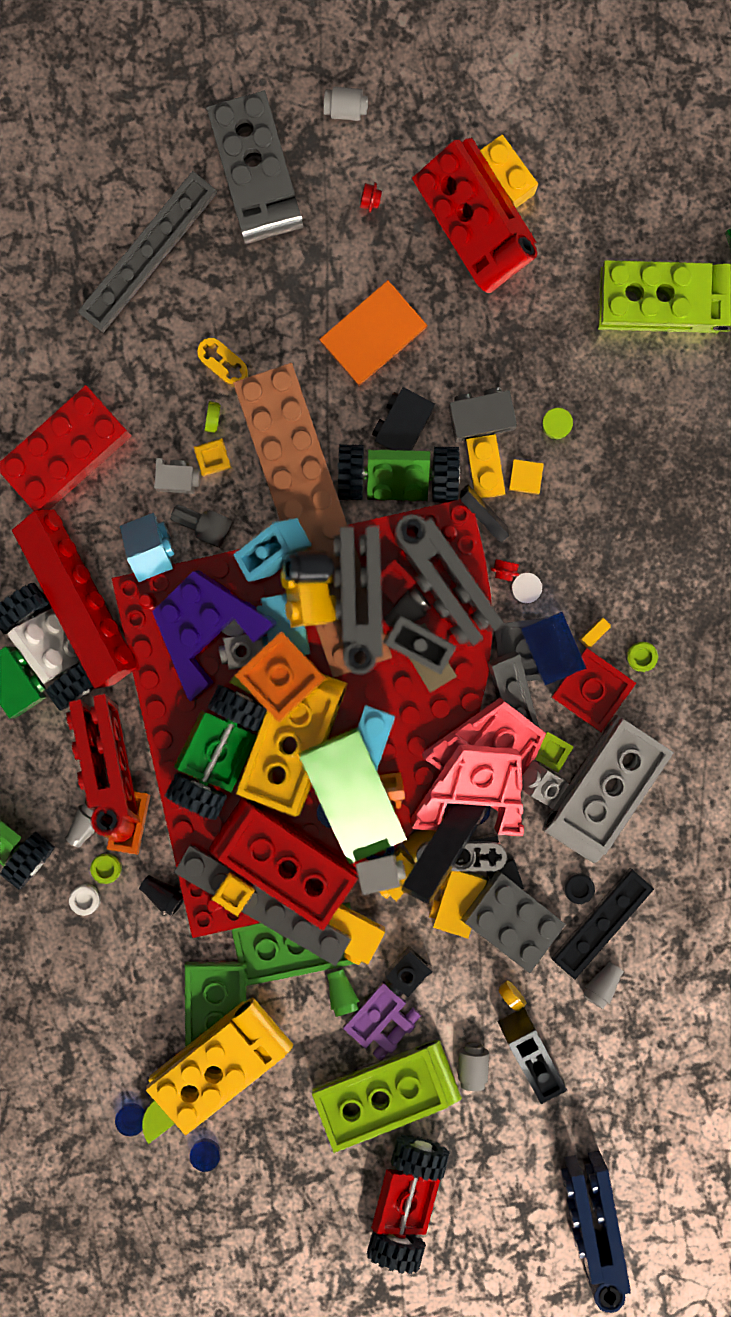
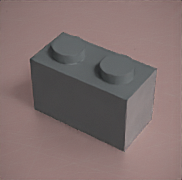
M496 387L483 391V396L472 398V394L469 393L454 397V402L449 403L448 409L455 442L514 431L517 427L510 390L502 391L501 387Z
M399 614L396 615L383 639L385 645L439 674H442L456 648L451 642Z

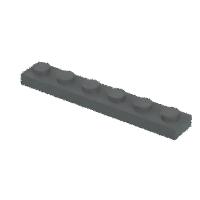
M192 171L77 312L100 332L104 333L217 195V190Z
M193 845L189 846L176 868L175 874L214 896L229 872H232L256 889L241 912L334 966L337 965L351 941L349 935L330 924L322 931L216 858Z

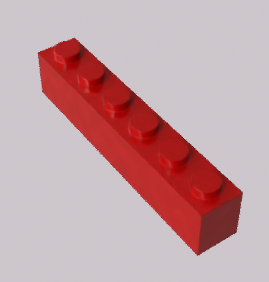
M55 509L33 511L14 527L12 532L94 689L115 685L138 668L132 652L121 636L118 625L112 619L103 597L99 594L93 583L90 572L83 564L75 544L71 541L63 526L60 516Z

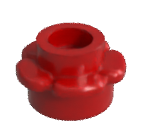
M374 182V185L365 183L363 187L360 208L368 209V213L372 212V208H379L382 190L377 189L376 182Z
M495 559L494 568H490L491 571L496 572L495 578L513 581V576L520 575L517 573L519 564Z

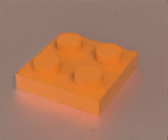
M282 631L235 675L278 722H281L326 679Z

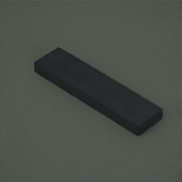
M453 804L403 883L402 891L430 905L489 809V806Z
M629 868L551 957L552 961L575 980L652 893L654 888L633 869Z

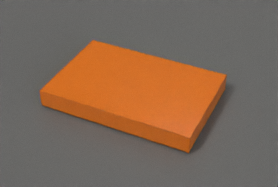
M387 280L322 336L319 341L358 386H361L427 329L428 325L390 281Z

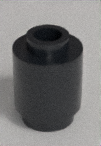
M295 551L292 555H286L284 559L285 578L287 581H293L295 584L326 583L329 576H332L334 572L333 559L328 557L326 551Z

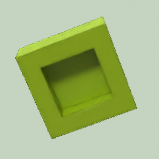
M546 731L535 760L559 773L573 746Z

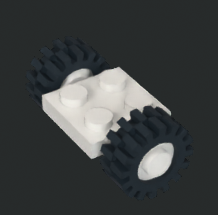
M29 583L27 586L21 587L20 590H16L12 595L4 598L5 600L0 602V630L3 634L9 636L43 684L59 675L61 676L60 679H57L45 690L58 710L62 711L68 708L69 702L79 700L90 693L94 687L53 609L38 615L49 604L35 583Z

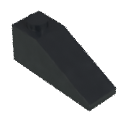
M525 1008L497 1021L540 1104L568 1091Z

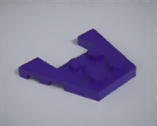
M199 570L193 571L152 611L190 702L196 700L214 683L197 662L195 656L234 619L252 642L259 641L277 624L274 618L269 615L265 616L256 610L255 606L230 593L229 589Z

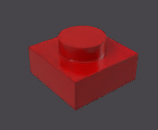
M395 560L380 573L381 592L393 604L416 583Z

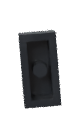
M402 387L399 394L394 392L386 406L390 410L385 421L379 419L372 432V435L376 437L374 445L382 450L412 451L434 410L435 403L405 387Z

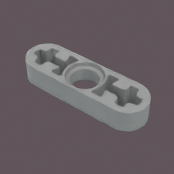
M430 841L423 843L418 848L417 861ZM468 841L465 848L470 852V860L463 865L455 863L451 871H497L505 865L507 855L503 846L498 842ZM480 847L479 854H489L490 848H495L496 853L501 854V858L495 859V864H490L487 858H479L480 865H474L476 855L473 848Z

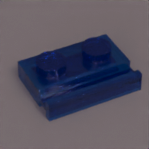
M563 612L520 629L545 686L586 669Z

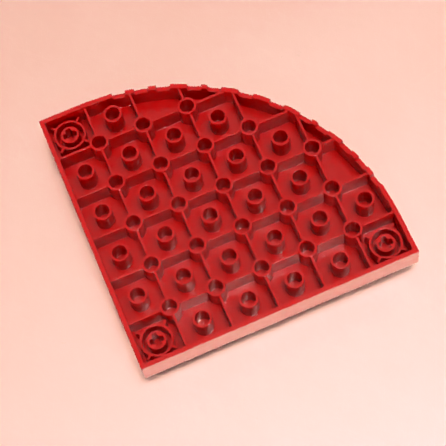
M461 499L347 525L348 527H353L354 546L361 567H367V556H361L360 535H366V527L379 526L380 573L395 560L414 579L418 574L407 560L404 550L396 544L394 531L399 521L406 516L416 515L425 522L431 518L491 604L488 572L476 514L472 513ZM406 530V534L409 537H415L413 530ZM240 549L172 564L173 569L138 582L134 573L111 578L126 645L131 650L138 666L132 672L176 868L190 845L197 847L217 860L219 859L211 853L209 847L242 798V796L236 793L250 758L249 755L232 792L209 783V786L216 788V790L221 791L227 796L216 820L190 812L188 809L182 808L179 804H175L167 799L165 794L175 773L179 772L188 775L177 770L174 765L200 711L203 710L223 720L226 719L208 708L218 685L242 693L258 703L260 702L254 695L230 683L242 668L229 670L228 664H222L219 646L224 645V638L235 637L228 636L222 631L195 656L197 662L214 683L196 700L190 702L152 611L193 571L197 570L229 589L231 594L242 601H247L255 606L256 610L257 606H262L261 598L286 594V589L281 582L283 568L271 577L248 582L234 557V554ZM435 556L429 559L430 563L483 639L474 646H467L466 643L459 644L450 631V628L453 627L448 617L442 619L434 609L432 603L436 600L430 591L424 593L417 583L408 591L411 592L415 588L418 589L431 606L426 611L427 615L414 621V623L419 626L425 623L430 632L456 646L448 662L457 677L429 692L409 657L391 647L389 649L392 658L375 663L370 671L363 674L351 671L334 677L346 682L347 688L328 740L357 728L365 705L395 715L377 773L378 775L401 772L405 799L401 800V807L396 809L395 801L390 802L406 837L414 830L409 823L410 818L442 772L422 756V753L480 712L488 679L489 667L487 662L490 661L492 631L480 630L470 616L474 611L468 603L462 604L452 590L456 585ZM381 592L382 628L386 635L390 627L385 622L384 617L390 613L399 600L393 604ZM316 625L306 626L311 653L305 655L306 658L322 674L333 678ZM244 645L238 646L236 654L239 657L246 656L247 648ZM240 724L237 725V726H239V727H241V728H243V729H246V730H248V731H250V732H252V733H255L257 736H258V734H259V732L253 731V730H251V729H249V728H246V727H244V726H242V725H240ZM293 737L287 738L283 745L284 751L288 755L293 754L297 749V741ZM279 766L273 771V780L277 784H281L286 779V772L284 768ZM312 784L300 816H293L261 804L269 813L272 811L348 862ZM400 843L356 861L351 865L356 868L358 863L386 857ZM284 860V866L287 870L291 872L297 871V866L293 861ZM178 875L192 938L260 923L243 912H240L237 917L212 900V894ZM310 878V884L314 888H324L321 880Z

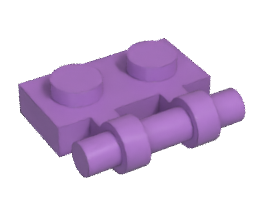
M383 981L360 1006L359 1010L344 1024L343 1029L365 1049L373 1040L376 1041L379 1046L375 1049L373 1055L382 1061L388 1053L392 1054L398 1046L396 1044L406 1033L410 1034L416 1027L415 1023L422 1015L415 1008H412L406 1016L403 1015L400 1010L406 1004V1001L401 996L395 995ZM393 1020L398 1025L388 1036L383 1034L381 1031Z

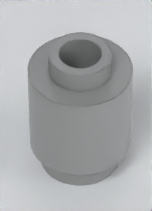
M333 87V90H325L324 115H331V119L360 121L361 115H367L368 96H363V89Z
M467 1043L465 1047L459 1049L458 1080L461 1082V1088L464 1090H484L485 1083L488 1082L489 1051L480 1043Z

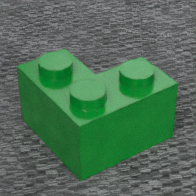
M5 646L0 650V706L8 718L13 719L47 698L43 692L46 687L38 676L34 674L35 672L17 647Z

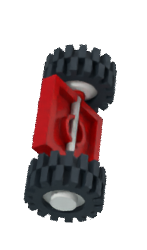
M413 1135L397 1137L391 1158V1165L395 1166V1169H386L371 1226L373 1231L366 1253L371 1262L374 1264L379 1263V1267H387L392 1272L397 1270L401 1274H404V1271L408 1274L417 1273L420 1269L426 1243L423 1242L422 1238H417V1235H426L439 1183L444 1178L450 1155L446 1147H442L439 1143H433L430 1139L424 1140L419 1136L417 1138Z

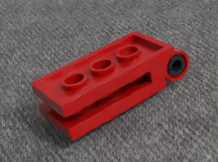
M466 138L463 142L460 139L453 140L412 177L413 182L474 281L484 292L492 293L537 257L536 240L473 138Z
M106 694L93 696L94 706L91 707L81 699L69 702L70 711L66 712V719L69 729L74 730L76 740L72 742V751L74 758L79 760L81 771L77 772L80 789L85 790L88 808L94 811L91 816V826L96 833L114 842H124L133 835L135 823L140 822L118 705Z
M243 796L209 847L211 853L219 858L220 862L322 931H324L359 878L357 868L272 811L269 813L259 802ZM284 860L293 861L297 866V871L291 872L287 870L284 866ZM310 878L321 880L324 888H314L310 884Z

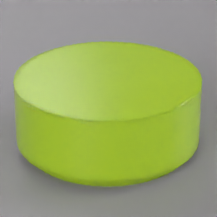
M209 401L205 432H217L221 406L218 402Z
M563 408L549 410L542 420L544 433L552 439L566 437L573 427L571 414Z
M637 642L627 650L626 660L633 670L647 672L657 664L658 653L652 644Z
M102 853L92 861L90 872L97 882L109 884L120 876L122 863L115 854Z

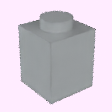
M396 855L356 864L363 895L401 887L403 885L402 879H406L403 861H397Z

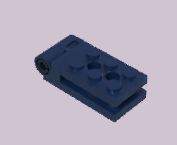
M600 1151L588 1153L589 1163L584 1164L587 1181L590 1183L593 1193L590 1194L592 1209L596 1213L598 1224H601L604 1242L597 1243L583 1171L576 1155L564 1157L566 1168H561L563 1185L566 1187L568 1196L566 1198L567 1208L574 1227L572 1228L574 1244L577 1247L579 1259H583L586 1278L597 1307L603 1312L614 1313L623 1307L626 1294H631L609 1170Z

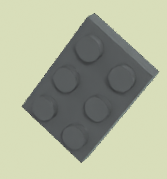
M499 871L495 872L461 918L462 922L528 973L532 972L566 925Z

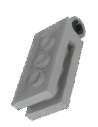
M615 715L570 782L573 787L557 811L552 810L542 830L592 863L598 862L604 854H607L674 752L626 720ZM632 752L633 758L631 762L623 765L624 756ZM616 778L615 786L610 790H605L607 781Z

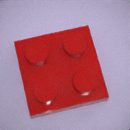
M585 648L551 698L602 733L634 688L636 682L594 652Z

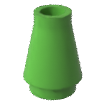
M344 969L327 974L330 1009L334 1010L335 1016L338 1017L359 1010L357 1002L360 1001L346 977Z

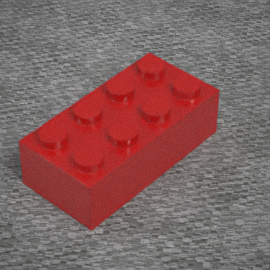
M85 385L0 461V474L33 511L50 510L129 440L132 435L94 392Z

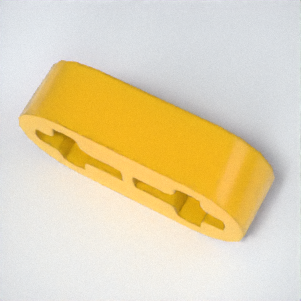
M207 338L200 342L197 349L200 361L224 383L234 387L233 382L248 378L249 372L246 364L223 343L215 338ZM215 346L218 347L216 352L222 360L218 362L213 357H210L208 360L205 359L207 356L205 348L213 349ZM226 363L232 368L241 367L239 370L241 377L239 379L235 376L231 379L228 378L230 374L224 367Z

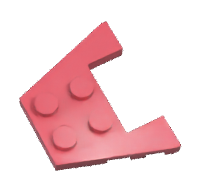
M498 698L425 750L422 756L442 771L459 744L517 749L521 754L523 776L531 762L535 760L546 733L503 699ZM491 806L499 812L500 807Z
M459 744L410 818L409 823L412 829L437 831L441 824L446 804L454 803L500 807L494 826L497 834L523 836L524 826L521 814H523V804L520 789H522L521 754L517 749Z

